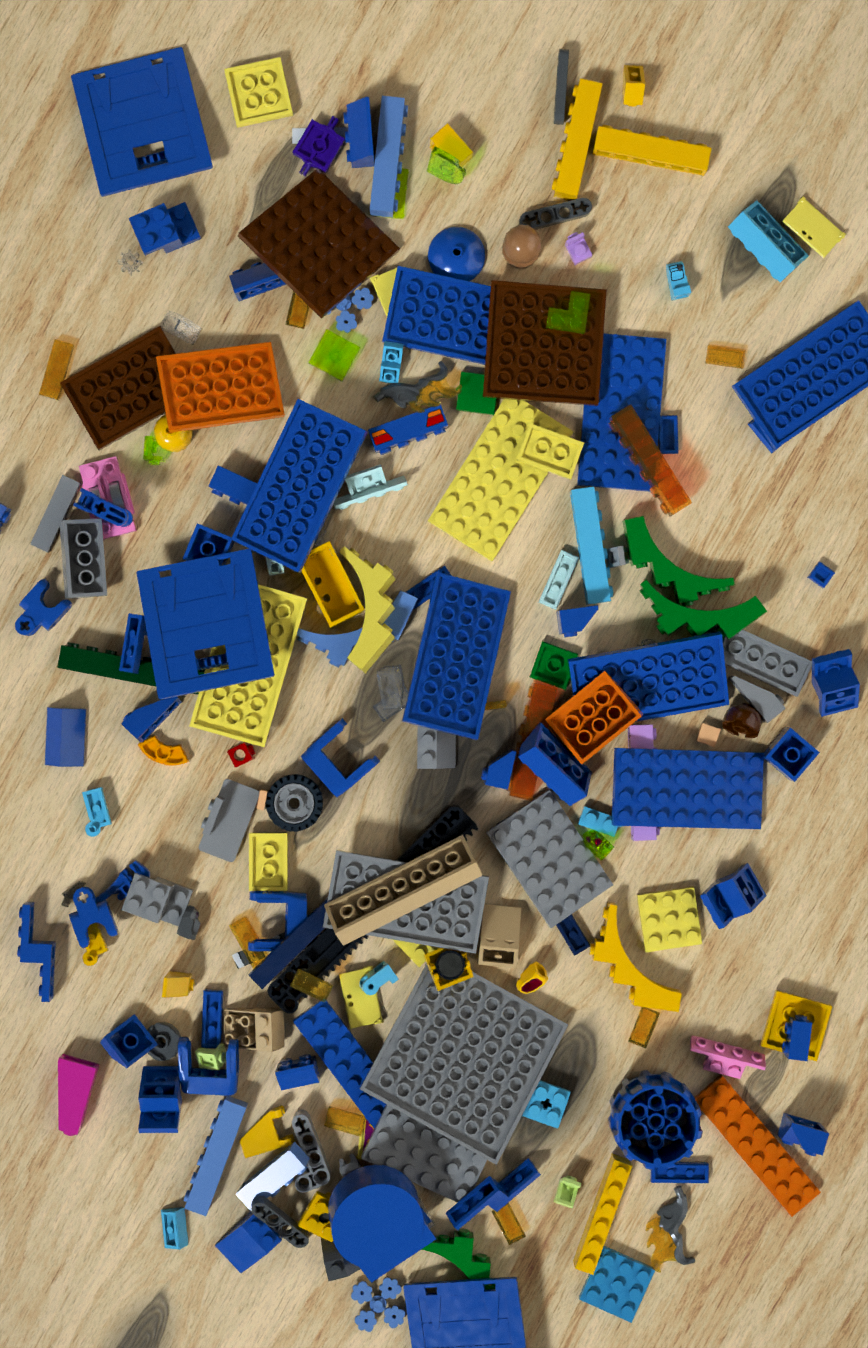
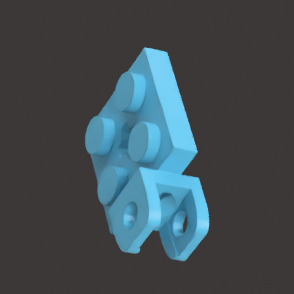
M540 1080L522 1116L558 1129L571 1093L570 1090ZM546 1098L549 1099L551 1106L543 1108L541 1101H545Z

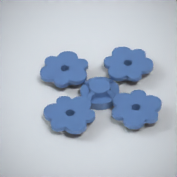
M363 288L361 291L356 290L352 299L347 296L336 306L338 310L342 311L340 316L336 317V322H338L336 324L337 330H344L346 333H349L351 329L357 327L355 315L350 314L346 310L351 307L352 303L357 305L359 310L363 309V307L365 309L371 308V301H373L374 297L370 294L368 288Z
M384 1278L383 1284L379 1286L380 1291H382L381 1295L373 1297L371 1294L372 1287L368 1286L365 1281H361L358 1285L355 1284L353 1286L351 1298L358 1300L359 1304H363L364 1301H370L369 1305L371 1308L367 1312L365 1310L360 1311V1315L355 1317V1323L358 1325L359 1330L365 1329L367 1332L373 1330V1325L377 1324L374 1312L380 1313L384 1311V1322L389 1323L391 1328H396L398 1324H403L405 1316L403 1309H398L396 1305L392 1306V1308H386L387 1302L385 1299L389 1297L395 1299L396 1294L401 1292V1286L398 1284L397 1279Z

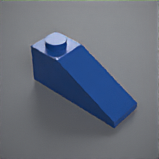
M176 696L141 707L128 713L121 724L142 743L182 701Z

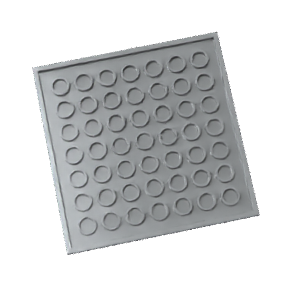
M426 963L365 1077L360 1090L497 1165L568 1024L472 972L474 977L437 991Z

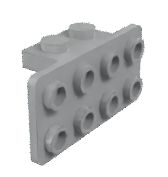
M230 779L224 780L219 795L215 800L212 799L209 804L208 810L211 811L209 817H205L202 822L201 828L204 830L199 850L233 862L254 812L260 791Z

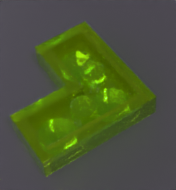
M571 291L568 310L549 307L546 328L584 334L590 294Z

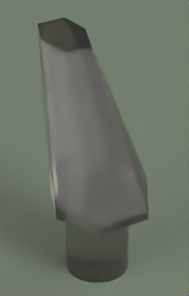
M78 881L62 893L64 899L61 905L69 907L75 891L84 887L86 882Z

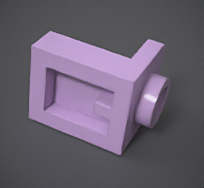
M584 232L571 234L567 237L568 240L565 243V247L574 265L593 256L584 239Z

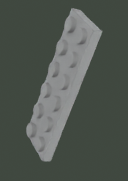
M716 625L705 634L716 633V629L719 627ZM742 630L730 640L726 637L723 639L725 665L798 697L812 667V661L745 630Z

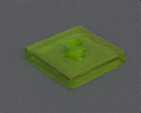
M326 329L308 363L343 382L361 348Z

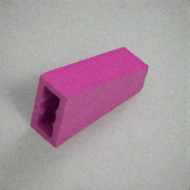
M62 1054L58 1059L59 1130L63 1131L65 1135L74 1136L78 1135L81 1131L100 1064Z

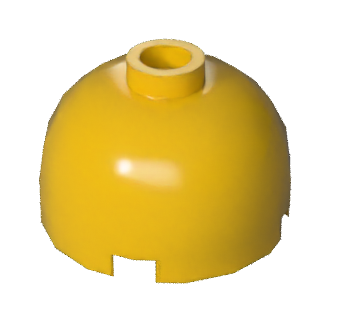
M166 415L156 422L154 438L157 444L164 450L180 452L191 443L193 430L169 433Z

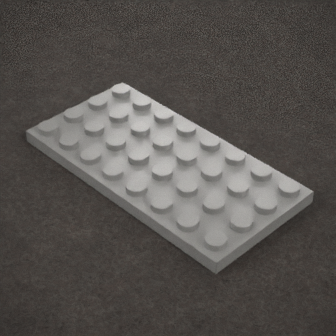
M336 850L327 903L408 862ZM483 875L366 935L476 954L489 876ZM325 912L323 928L333 929L328 914Z

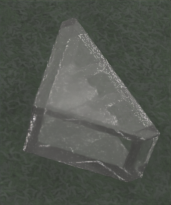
M168 310L160 324L162 330L191 345H194L202 329L183 315Z

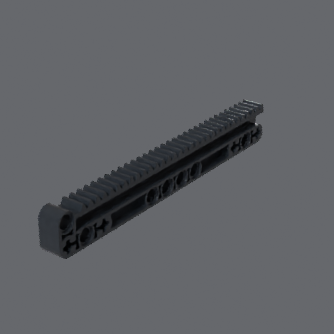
M450 806L396 860L410 862L461 835L467 841L466 834L472 836L471 830L477 831L478 827L459 806ZM453 810L454 812H456L458 810L459 818L457 819L454 817L450 821L452 823V825L450 826L449 823L443 818L446 816L447 819H449L452 816L451 811ZM444 823L447 826L446 831L443 833L437 832V824ZM433 830L434 834L439 838L436 839V837L434 836L431 839L432 845H423V838H430L432 836V833L430 831ZM326 928L270 983L267 990L269 997L284 1012L294 1013L299 1006V999L301 997L307 998L308 992L313 993L314 986L318 988L319 981L324 982L325 976H330V970L335 971L336 965H341V959H347L346 953L351 955L352 948L356 950L358 948L357 943L362 944L363 938L360 937L343 946L334 930ZM364 935L362 937L367 939L369 935ZM301 959H302L303 961L307 959V960H308L307 965L304 964V965L300 968V970H298L297 967L300 965ZM293 972L296 978L288 980L285 974ZM283 982L284 985L281 987L280 992H273L274 987L277 988ZM292 999L295 1001V1006L288 1007L285 1001Z

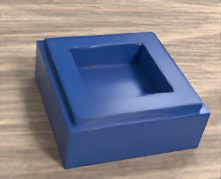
M818 562L807 578L821 588H825L835 572L823 563Z

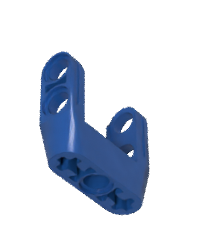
M343 718L301 755L305 763L337 798L380 762L374 756L372 759L366 760L346 778L321 749L343 731L344 726L347 725Z
M290 891L250 892L249 900L257 901L258 903H286L285 938L307 918L306 893ZM255 939L248 942V950L273 951L284 939Z
M180 1037L178 1042V1069L182 1092L202 1095H234L237 1092L239 1077L238 1039L229 1040L228 1050L226 1051V1070L192 1068L191 1041L188 1037Z

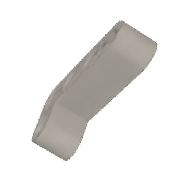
M298 1110L293 1116L292 1126L301 1149L310 1160L307 1163L308 1168L300 1176L297 1174L295 1187L299 1192L304 1193L327 1184L330 1180L331 1168L310 1114L306 1110ZM298 1118H301L302 1120L305 1119V1121H304V1128H305V1129L302 1130L303 1125H302L301 1121H298ZM305 1135L312 1136L313 1141L306 1142L303 1139V1137ZM317 1153L319 1154L320 1158L318 1160H313L310 1157V1154ZM324 1171L327 1176L321 1178L317 1175V1172ZM306 1178L309 1183L301 1184L299 1179Z

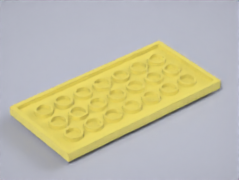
M504 399L428 519L429 523L490 561L494 560L548 474L547 471L517 461L529 424L540 426L567 437H571L573 434L572 430L524 400Z
M258 584L275 676L199 692L189 726L265 747L307 598ZM225 645L212 647L210 656L225 654ZM229 665L205 669L204 674L229 669Z

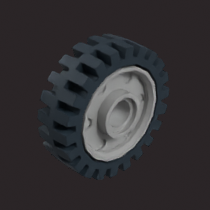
M299 774L287 775L278 779L271 786L267 794L266 809L270 819L279 828L290 832L302 831L311 827L320 817L323 809V797L318 785L310 778ZM291 798H297L300 801L298 808L291 807L289 803Z

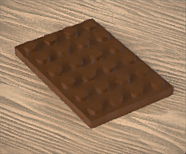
M160 326L60 382L99 451L165 414L156 356L176 353Z

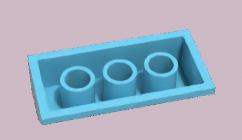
M757 200L742 211L728 226L733 236L739 238L744 247L749 252H752L758 262L770 271L771 276L779 282H782L809 256Z

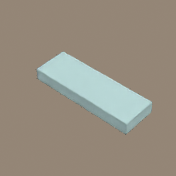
M564 550L560 551L538 603L554 610L557 609L579 558L578 556Z

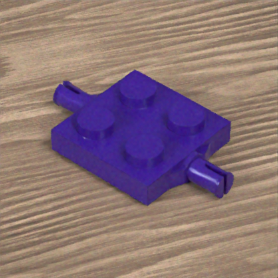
M335 116L331 117L327 125L319 124L312 119L294 148L293 155L304 162L299 171L301 175L303 174L306 177L311 167L318 168L326 174L345 143V138L333 130L339 121Z

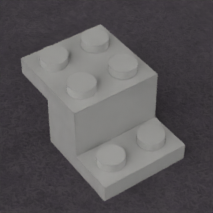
M135 873L121 910L155 923H159L162 920L179 927L193 889L160 877L152 879Z

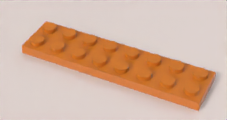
M722 1074L694 1097L703 1113L791 1217L821 1193Z

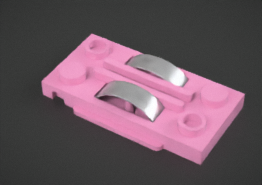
M116 456L79 466L83 489L129 510L132 514L135 513L125 475L121 473ZM102 506L101 509L105 512L106 508ZM89 513L90 519H100L96 515ZM102 519L103 540L137 531L134 519L131 525L127 527L116 526Z

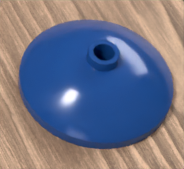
M463 227L444 229L431 241L428 250L429 266L434 274L472 281L479 275L484 266L485 249L483 243L469 229ZM459 250L460 255H454L453 251Z

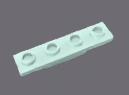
M380 464L347 475L345 481L350 494L336 498L333 505L335 509H345L350 504L356 502L363 503L368 498L374 496L381 497L386 492L392 490L399 491L408 484L405 476L386 481Z

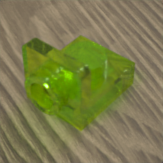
M145 436L143 459L148 461L150 465H160V462H165L163 456H154V453H157L158 450L155 438L153 436Z

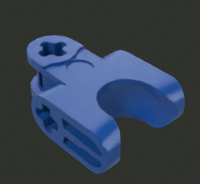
M83 488L80 489L82 493L78 502L73 504V506L90 514L92 513L116 526L127 527L133 522V514L129 510L98 497V495ZM102 506L106 508L105 512L101 509Z
M42 579L20 602L19 606L25 612L15 622V629L19 634L25 636L34 635L41 626L50 631L70 610L72 602L70 600H62L55 607L48 608L44 603V594L49 589L50 584L46 579ZM24 623H29V624H28V626L30 627L29 630L24 629V628H25V625H23Z
M81 887L76 890L73 895V901L77 911L70 913L69 917L79 945L83 949L88 947L90 943L88 928L92 923L102 924L110 936H117L118 928L107 900L97 903L95 894L89 887ZM81 892L88 894L89 897L86 899V902L83 899H79V896L82 895Z

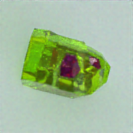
M589 830L583 833L584 844L600 860H603L613 850L614 846L598 831Z

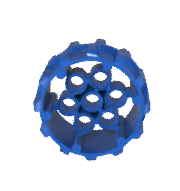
M643 1070L639 1076L631 1080L625 1078L622 1081L623 1086L617 1095L611 1096V1113L608 1117L613 1137L625 1157L630 1161L634 1159L641 1162L645 1169L652 1170L653 1166H666L670 1169L675 1167L674 1163L682 1158H690L693 1154L692 1148L696 1140L702 1137L703 1131L700 1127L701 1109L688 1087L665 1071L661 1074H651L648 1070ZM663 1089L677 1093L680 1101L676 1102L673 1099L665 1101L662 1095ZM649 1090L645 1097L646 1100L643 1101L639 1098L633 1099L638 1094ZM654 1096L660 1097L659 1102L656 1104L651 1103V1099ZM636 1106H643V1110L640 1113L634 1112ZM675 1106L676 1111L674 1113H667L669 1107ZM684 1108L688 1112L685 1128L680 1127L676 1121L681 1117L682 1109ZM624 1110L630 1111L633 1117L628 1124L629 1129L627 1130L621 1126ZM653 1116L660 1117L656 1123H651L650 1120ZM636 1125L643 1126L640 1132L633 1131ZM676 1126L674 1132H667L668 1127ZM653 1135L659 1136V1139L656 1142L650 1141V1138ZM633 1137L637 1140L645 1138L648 1144L647 1149L633 1145L629 1138ZM665 1138L671 1141L675 1140L671 1144L663 1147Z

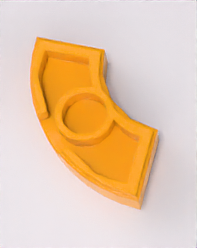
M156 735L142 743H138L139 748L148 758L160 764L175 766L190 762L181 744L177 746L165 745L159 741Z

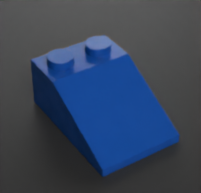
M250 1212L215 1246L242 1273L282 1241V1236Z

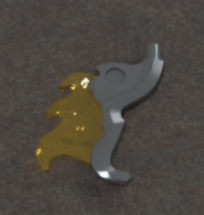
M440 361L438 364L441 370L437 374L419 379V382L415 385L406 383L387 385L381 388L380 392L373 397L377 402L385 397H389L402 408H407L409 404L413 411L422 413L425 412L424 408L421 407L422 405L430 407L440 406L441 404L436 401L437 399L456 397L460 394L462 386L459 385L457 388H454L448 384L446 379L448 369Z
M681 1186L674 1188L677 1196L676 1200L671 1204L662 1206L657 1211L660 1217L653 1218L646 1224V1231L653 1228V1232L647 1240V1248L651 1244L655 1245L654 1253L651 1256V1265L659 1273H661L660 1265L666 1261H677L683 1265L695 1263L694 1257L686 1258L683 1255L682 1234L678 1232V1228L688 1211L686 1194L683 1193Z

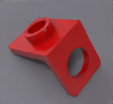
M247 742L227 751L234 767H239L255 759L254 754H256L252 744ZM243 750L245 758L242 761L236 760L234 757L235 751Z

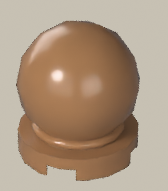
M517 225L506 233L502 245V254L506 262L517 269H525L532 266L538 259L541 250V238L534 228L529 225Z

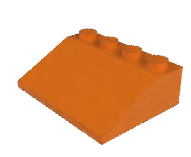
M604 671L545 720L577 760L583 764L642 717L643 713L611 676Z

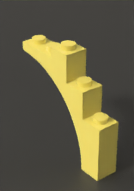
M344 546L339 553L356 571L365 597L363 628L355 647L347 658L366 674L395 639L391 633L393 630L384 623L395 610V607L392 605L393 600L384 594L395 581L392 575L394 571L387 565L382 567L379 563L374 567L367 559L362 561L358 558L360 554L353 548L348 550Z

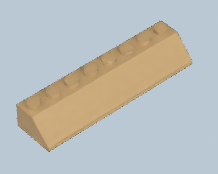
M461 835L324 904L336 936L344 946L483 876L464 836Z

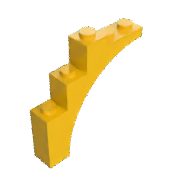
M607 902V907L604 906L602 914L605 922L604 926L601 925L599 934L602 940L594 938V943L590 944L589 955H592L594 961L613 963V966H610L609 977H611L613 983L633 986L629 990V999L634 1006L679 1012L682 993L678 989L660 985L649 979L627 957L618 935L617 905Z

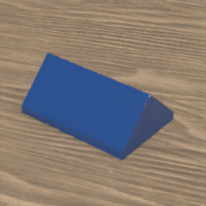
M47 707L45 765L58 767L84 766L86 709Z

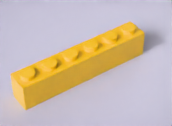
M580 78L579 84L574 85L572 96L576 98L574 104L570 103L568 115H571V120L566 122L564 134H567L566 141L562 140L560 148L563 156L562 160L558 159L555 170L559 171L558 178L553 179L551 188L555 190L554 197L567 200L577 199L603 83Z
M602 125V127L598 126L592 155L705 176L712 148L707 147L703 143L689 144L686 140L679 139L674 141L669 140V137L666 136L653 137L646 132L638 134L632 133L629 129L617 130L613 129L612 126Z
M611 1154L573 1259L575 1269L594 1274L632 1169L631 1161L627 1158Z

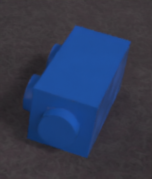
M795 1015V1017H789V1021L785 1023V1034L787 1036L786 1041H783L782 1052L788 1059L808 1061L812 1022L806 1016Z

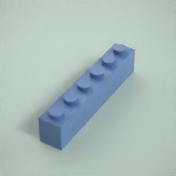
M382 96L370 202V215L393 218L394 211L397 212L398 200H395V194L400 191V181H397V175L402 172V162H399V156L404 153V143H401V137L406 134V124H403V118L408 115V105H405V98Z
M226 1096L225 1100H220L217 1108L220 1114L218 1119L214 1118L210 1129L213 1130L211 1137L207 1136L203 1147L207 1149L205 1154H200L197 1165L200 1168L198 1173L194 1172L190 1183L193 1184L191 1191L187 1190L183 1201L187 1203L184 1209L203 1216L207 1215L246 1111L247 1102L231 1096Z

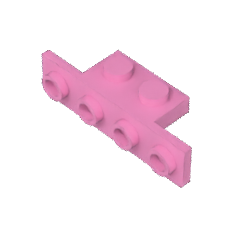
M692 1035L690 1038V1051L707 1055L703 1063L704 1070L740 1079L746 1066L762 1070L766 1068L765 1055L762 1053L708 1040L703 1037Z

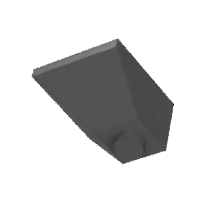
M321 1238L328 1281L348 1277L360 1270L359 1266L350 1263L338 1252L334 1241L330 1242Z

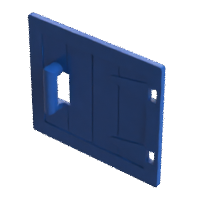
M182 47L71 75L99 192L102 197L213 168ZM163 59V63L152 65V60ZM105 73V78L95 80L94 75ZM163 141L164 151L138 158L134 155L133 148Z
M251 549L137 571L159 699L275 676ZM230 558L231 564L220 566L218 560ZM171 570L172 576L161 578L159 572ZM225 645V654L200 659L195 657V651ZM229 665V669L198 674L200 670Z
M517 1277L404 1284L403 1289L412 1348H527ZM484 1284H495V1289L485 1290ZM437 1287V1293H427L426 1288Z

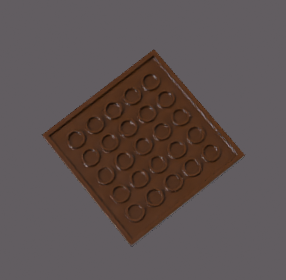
M318 168L238 234V237L321 319L397 254L400 249Z
M491 280L483 397L598 406L607 289Z

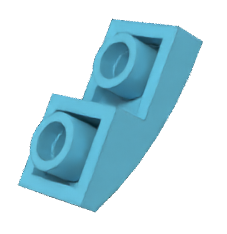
M384 342L379 381L387 383L399 382L404 344Z

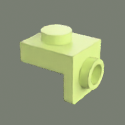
M572 1176L561 1178L553 1202L573 1208L577 1191L582 1183L577 1182V1178Z

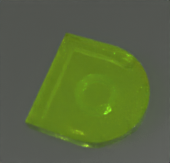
M437 147L433 148L427 172L451 184H460L466 176V169L459 165L460 161Z

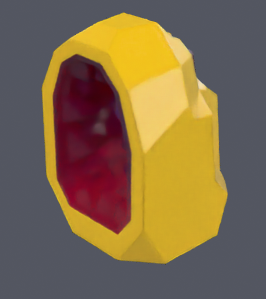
M537 961L531 963L517 980L516 987L518 991L528 994L542 987L548 981L546 969Z

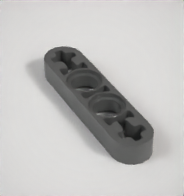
M559 49L554 107V124L557 125L564 124L569 49Z
M579 198L528 211L520 216L519 225H527L526 223L523 224L525 218L528 217V220H533L536 214L539 224H536V221L530 223V227L535 230L583 218L590 214L592 204L587 198ZM581 203H583L584 206H588L585 212H583L582 209H579L575 211L576 215H573L572 205H574V209L579 208ZM561 208H568L570 215L562 217L559 214ZM548 212L551 215V220L548 222L542 221L541 214Z
M257 1196L252 1199L251 1212L293 1246L303 1248L308 1245V1231L299 1227L294 1219L264 1196ZM275 1214L278 1218L270 1219L269 1216ZM284 1225H290L292 1228L289 1230H285L282 1227Z

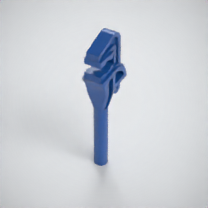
M137 860L129 865L134 873L150 878V871ZM127 868L120 872L118 878L108 889L96 897L97 903L106 900L113 894H118L117 898L119 900L126 898L133 880V876L129 874Z

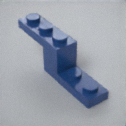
M128 614L119 671L136 674L139 672L144 636H147L144 615Z
M26 902L19 910L22 926H19L18 930L21 945L18 946L17 955L20 957V962L43 963L40 967L42 985L39 986V996H42L41 1002H50L53 999L56 941L33 940L35 902Z
M528 1158L501 1182H497L491 1176H488L449 1209L446 1215L454 1228L459 1230L487 1205L498 1212L541 1174Z

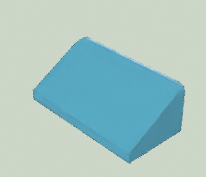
M183 1207L162 1209L161 1217L165 1248L180 1250L188 1245L185 1209Z

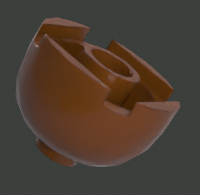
M742 703V705L732 706L726 711L722 727L727 732L739 736V733L745 734L744 738H756L759 735L762 721L759 713L752 705Z

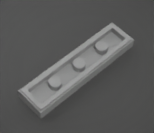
M62 475L31 541V545L48 553L50 552L60 530L59 522L65 520L81 483Z

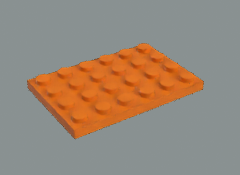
M271 342L156 356L169 433L282 418L285 415Z

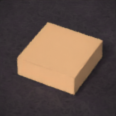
M702 723L696 741L715 747L721 729Z
M260 790L257 809H266V799L269 790Z

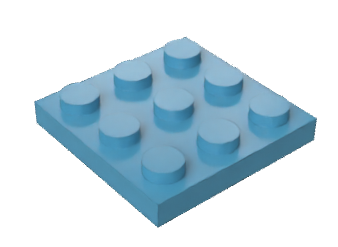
M604 1246L594 1274L588 1275L579 1295V1300L632 1323L655 1269Z

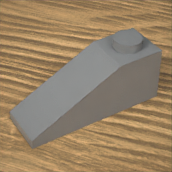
M736 676L728 678L745 700L759 713L764 723H769L786 709L783 706V699L778 694L774 695V693Z

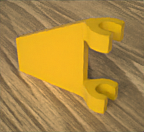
M283 1105L271 1109L239 1140L245 1158L279 1148H286L295 1142L293 1134L279 1139L273 1121L275 1118L283 1117V1114L286 1113Z

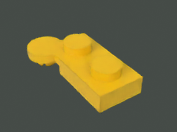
M92 923L88 928L90 943L85 948L87 952L84 953L82 958L87 966L96 964L98 955L108 951L98 923Z

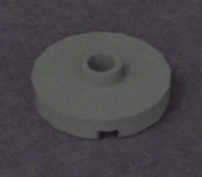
M158 1022L150 1026L147 1031L158 1045L150 1050L148 1054L153 1059L159 1061L169 1060L176 1056L179 1038L181 1037L178 1029L168 1022Z

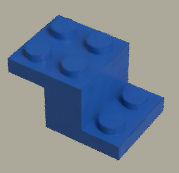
M186 202L169 209L163 203L129 218L145 256L162 248L167 254L201 239Z
M850 649L812 658L811 682L819 698V713L821 717L858 708L860 683L852 669V653Z
M748 863L742 865L733 874L717 879L700 895L703 904L707 907L712 920L719 929L726 927L734 918L752 912L767 896Z
M143 1066L138 1096L141 1111L138 1127L139 1133H178L182 1105L178 1066Z

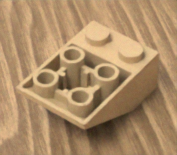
M484 904L477 959L478 965L517 968L521 907Z
M279 1008L223 1009V1043L225 1048H228L230 1039H238L239 1049L273 1052L284 1048V1011Z

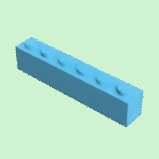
M594 487L574 489L570 491L586 605L611 601L610 597H613V588L608 584V578H611L610 568L606 567L605 559H608L607 549L603 548L602 540H605L604 529H600L602 513L601 510L597 509L599 493L595 491Z

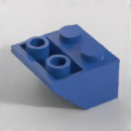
M306 1054L300 1056L297 1060L287 1058L281 1060V1063L277 1065L275 1075L281 1091L319 1083L320 1081L316 1056Z

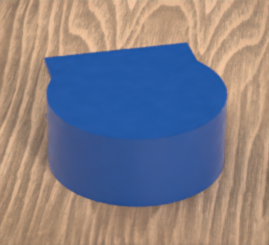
M369 1165L358 1168L343 1177L335 1186L330 1196L328 1215L334 1244L338 1252L347 1261L360 1267L371 1283L436 1240L428 1224L431 1222V1219L420 1206L414 1185L406 1175L395 1168L384 1165Z

